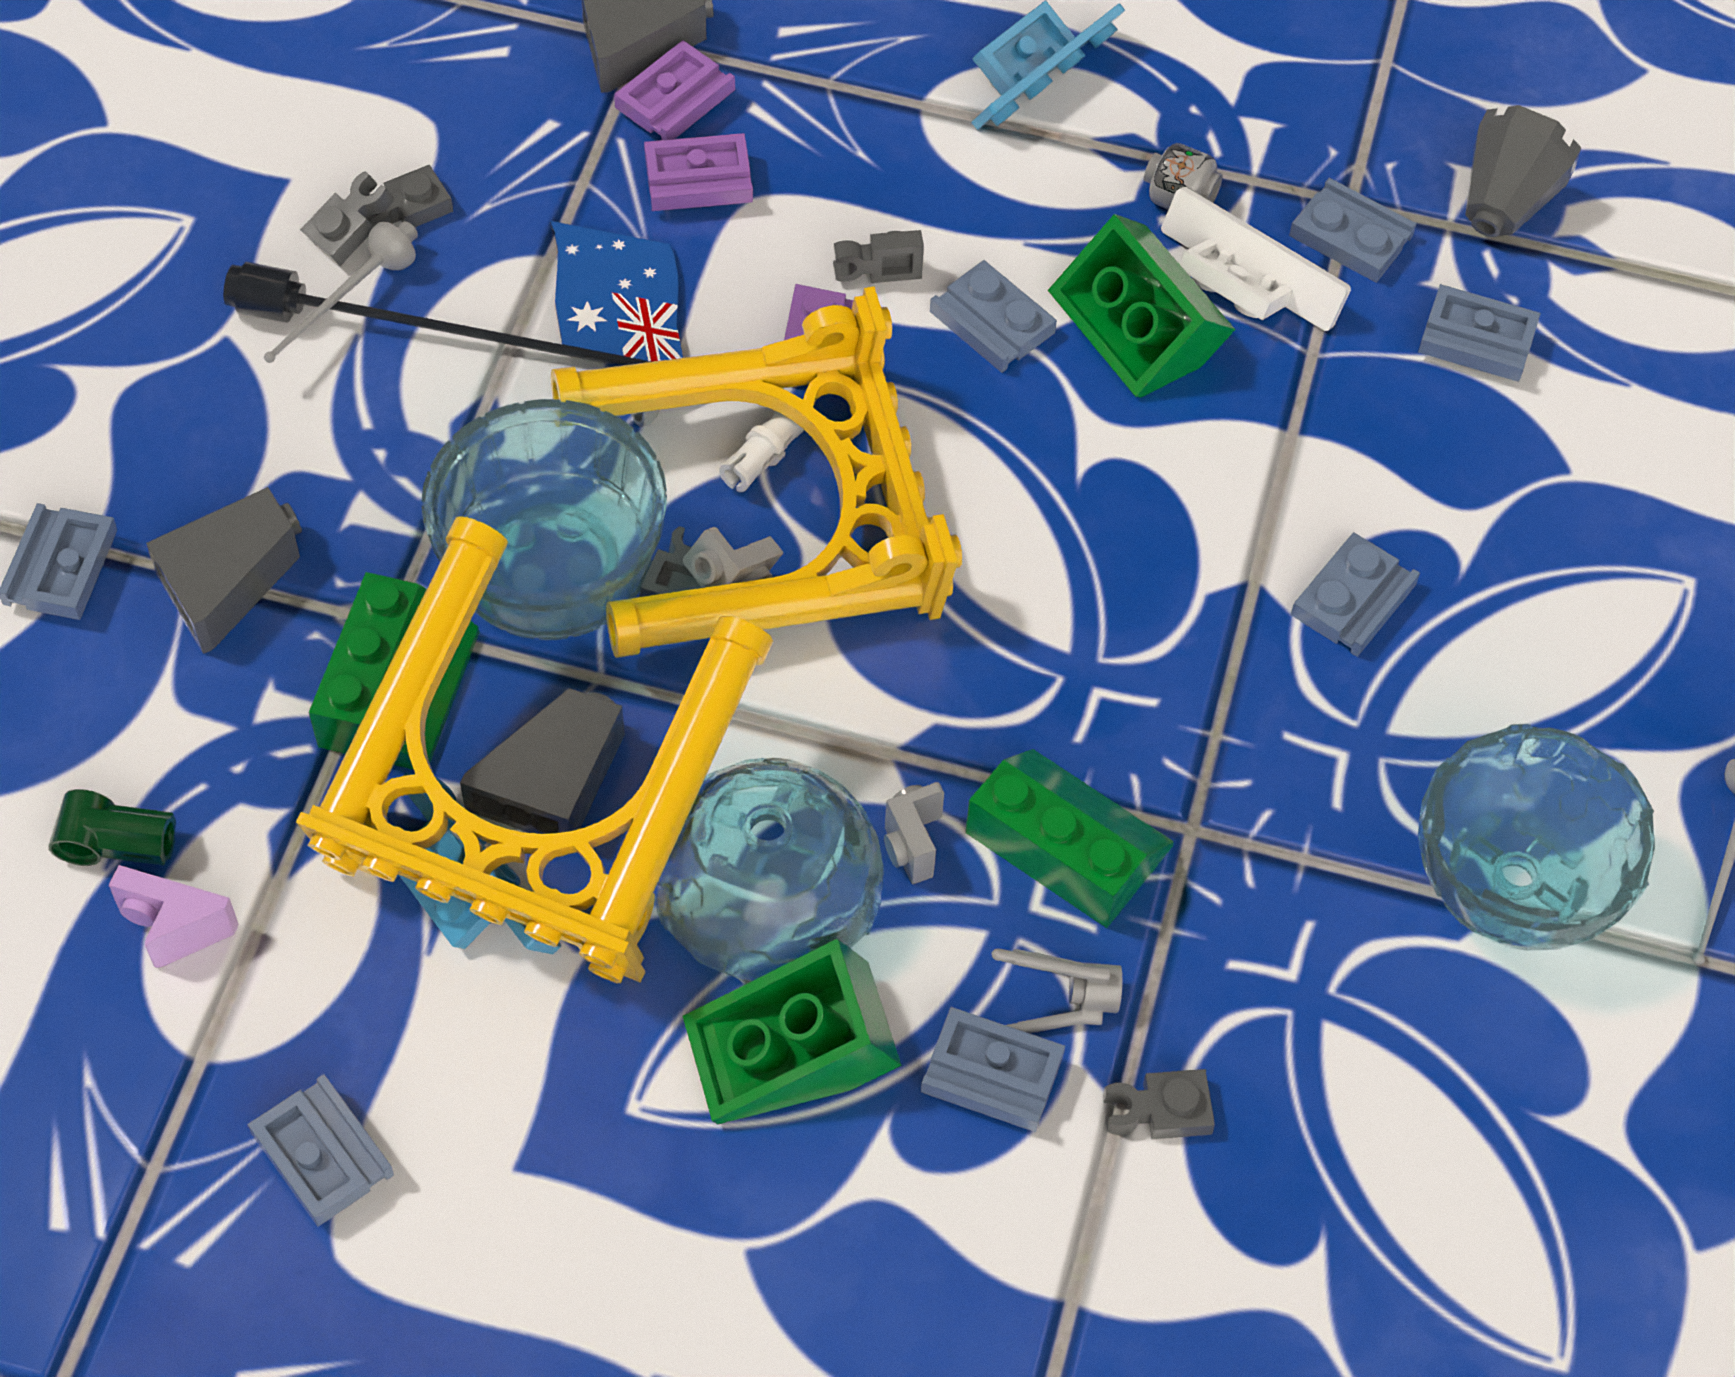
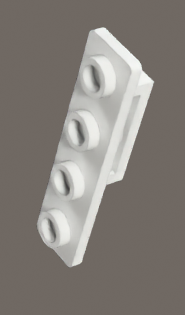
M1182 187L1176 191L1161 226V231L1189 248L1184 252L1179 264L1201 289L1217 292L1232 301L1239 312L1249 317L1264 320L1286 307L1324 331L1334 327L1351 291L1349 284L1189 188Z

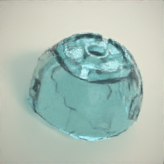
M1511 724L1505 729L1467 741L1456 753L1447 758L1435 770L1422 799L1418 840L1422 865L1435 894L1444 900L1445 907L1461 924L1480 937L1505 947L1525 951L1563 949L1591 940L1619 922L1644 894L1650 884L1647 880L1655 850L1654 810L1632 772L1623 763H1618L1589 744L1584 738L1549 727L1537 728L1532 727L1530 724ZM1507 866L1521 867L1528 872L1532 883L1526 886L1514 885L1505 878L1502 869Z
M774 757L741 761L714 771L705 777L657 883L655 897L657 914L664 929L670 931L699 963L735 977L743 984H747L837 938L849 948H852L864 935H869L882 903L881 892L884 868L878 835L865 809L840 782L816 767L791 759ZM765 820L778 822L785 829L779 838L770 841L757 838L751 830L757 823Z

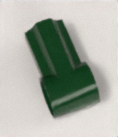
M74 789L64 794L48 850L58 859L79 866L96 865L101 861V857L164 866L165 862L171 859L174 849L176 819L172 812L119 806L97 792Z

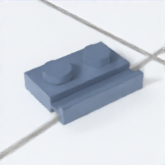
M1328 178L1321 192H1317L1292 222L1289 236L1377 283L1400 254L1403 245L1407 240H1411L1417 223Z
M985 260L947 286V292L940 297L935 295L930 299V313L1001 373L1007 370L1008 364L1015 358L1020 360L1052 336L1056 330L1057 320Z
M1440 284L1418 353L1519 382L1541 313Z
M37 503L0 587L2 604L10 607L12 603L25 605L27 610L80 620L116 535L117 527L114 518L67 508H60L59 511L46 509L45 504Z
M1353 532L1294 602L1291 616L1337 644L1341 641L1352 648L1351 654L1358 657L1416 586L1420 572L1415 569L1409 572L1398 565L1399 559Z
M951 1007L932 1054L929 1068L922 1080L921 1093L1036 1132L1064 1056L1065 1046Z
M325 1074L316 1079L317 1083L306 1091L302 1092L300 1089L247 1124L252 1136L317 1227L371 1191L370 1187L383 1178L388 1180L394 1176L391 1164Z

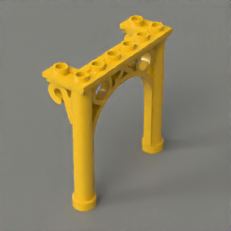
M875 286L866 287L862 296H855L852 309L842 305H831L815 310L802 323L804 335L766 345L762 348L577 371L574 366L551 370L552 399L559 423L724 401L758 404L788 417L814 439L827 457L838 485L840 519L837 529L825 549L804 567L786 575L607 602V628L611 648L616 658L639 655L641 648L710 638L721 616L740 618L758 626L762 630L917 607L918 614L928 613L929 620L941 617L947 596H951L953 593L955 570L962 565V549L958 536L956 534L950 535L944 514L933 515V517L926 516L923 506L925 500L923 477L919 471H913L909 459L911 456L910 434L906 426H899L896 416L898 410L896 388L893 382H886L883 373L885 365L884 345L885 340L892 337V319L889 309L880 306ZM808 385L803 399L782 389ZM826 394H836L848 402L853 416L849 420L835 422L827 419L813 407L819 397ZM862 426L864 427L872 455L860 451L851 441L860 433ZM880 484L887 507L879 504H864L866 492L874 485ZM865 524H873L880 527L888 536L887 539L873 546L869 553L864 551L851 537L856 528ZM841 557L853 567L826 575Z
M456 517L445 538L448 547L320 807L313 805L309 814L300 812L296 823L309 837L308 846L324 855L322 862L342 874L354 877L357 870H361L391 882L395 881L398 874L417 882L415 889L429 898L442 903H448L451 896L470 903L471 907L469 910L486 921L502 925L505 918L525 925L524 933L541 943L557 947L559 941L563 940L578 946L580 949L579 955L590 962L588 969L606 980L621 983L625 976L641 983L645 974V970L641 965L644 957L637 943L641 939L653 911L655 894L653 892L756 665L764 663L772 646L773 639L767 632L750 622L732 616L719 617L646 779L636 794L614 814L588 827L555 834L525 833L494 825L463 808L442 788L430 766L425 745V723L432 699L508 545L507 539L494 528L472 518ZM406 741L415 775L392 778L386 782ZM427 793L433 803L434 813L432 820L421 830L414 832L404 831L400 827L392 826L388 823L387 813L389 806L400 796ZM448 818L455 823L450 828V831L464 844L465 858L463 864L424 849L441 840L448 828ZM628 830L610 872L606 874L605 867L593 848L613 840ZM479 839L491 844V846L483 850ZM578 852L591 868L590 882L578 893L564 894L557 889H550L543 884L544 868L556 857ZM525 854H532L529 857L526 871L528 883L534 892L490 874L502 864L511 862L524 864ZM594 905L590 915L582 912Z

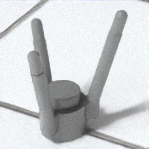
M996 948L992 951V957L997 961L1070 976L1069 1003L1080 1004L1079 1011L1020 1021L1006 1026L1030 1034L1077 1024L1101 1025L1103 1012L1118 1013L1122 996V968L1120 965L1081 963L1020 949L1009 951Z

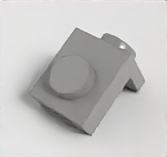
M716 527L706 529L684 556L683 563L699 585L705 588L772 578L773 575L769 570L784 552L771 536L734 550Z
M939 782L924 787L921 785L906 787L896 793L893 798L886 800L885 830L887 834L884 835L885 847L892 864L896 868L904 867L912 885L932 878L934 875L936 849L924 824L942 817L944 791Z

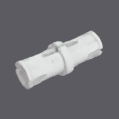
M776 411L762 426H755L746 435L745 439L747 441L720 466L719 473L721 478L730 488L733 489L736 486L738 492H744L768 466H775L785 456L786 452L784 450L804 429Z

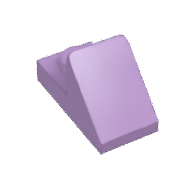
M118 865L109 883L120 913L135 924L147 927L152 926L146 938L145 947L154 967L166 966L234 935L239 923L229 897Z

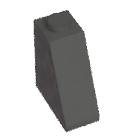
M581 0L583 25L600 92H610L631 81L682 40L692 47L706 40V18H713L714 16L712 0Z
M268 487L146 543L158 578L203 654L213 650L300 558L295 535L302 532L300 523L289 503L279 505Z
M569 688L463 775L460 786L465 809L473 814L529 833L555 834L580 829L625 736L622 706L615 704L613 700L603 694L595 692L585 694Z

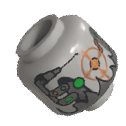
M1181 143L1172 144L1162 155L1154 153L1144 174V181L1150 183L1149 197L1155 205L1167 210L1176 191L1182 187H1187L1214 203L1223 179V175L1217 172V163L1211 155Z

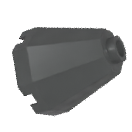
M1520 105L1508 106L1504 115L1497 116L1498 108L1487 109L1479 124L1474 144L1465 216L1472 222L1471 224L1477 232L1487 237L1512 235L1568 184L1576 168L1581 146L1574 139L1570 147L1562 139L1566 129L1559 121Z

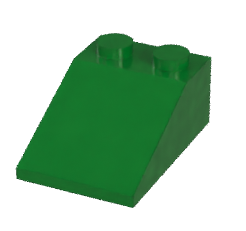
M838 938L683 1015L711 1120L717 1125L848 1092L902 1066L869 962Z

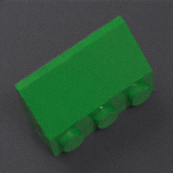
M1116 214L1107 221L1048 289V292L1135 397L1139 398L1201 368L1236 330L1146 225Z
M369 572L365 573L308 712L319 748L346 754L427 590L422 585ZM470 621L428 709L425 723V745L429 763L433 757L480 633L479 626ZM405 741L394 765L414 770Z
M1034 749L1003 759L969 799L966 834L1105 928H1108L1170 851L1174 841Z

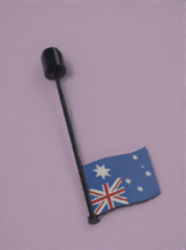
M550 221V226L555 236L558 253L555 310L561 344L338 301L329 309L615 366L683 358L677 329L679 275L670 244ZM245 262L242 266L232 264L227 272L223 291L225 305L235 307L237 313L286 323L291 320L293 314H300L304 305L319 307L327 299L307 295L306 285L299 282L297 271L252 262Z

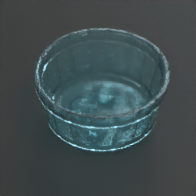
M538 399L524 401L523 404L517 402L487 412L484 417L481 418L479 416L463 426L452 436L453 439L451 441L448 440L430 466L431 472H427L421 500L424 505L421 506L423 523L438 560L441 562L448 547L445 538L455 518L459 516L475 519L494 528L508 541V545L475 613L491 625L519 637L539 638V640L568 639V636L572 635L573 637L584 635L599 629L603 624L606 625L607 602L636 598L651 566L652 555L661 538L667 503L666 481L659 461H656L657 455L650 444L638 431L635 433L633 431L634 428L621 418L607 411L602 412L600 408L585 403L569 400L561 402V399Z

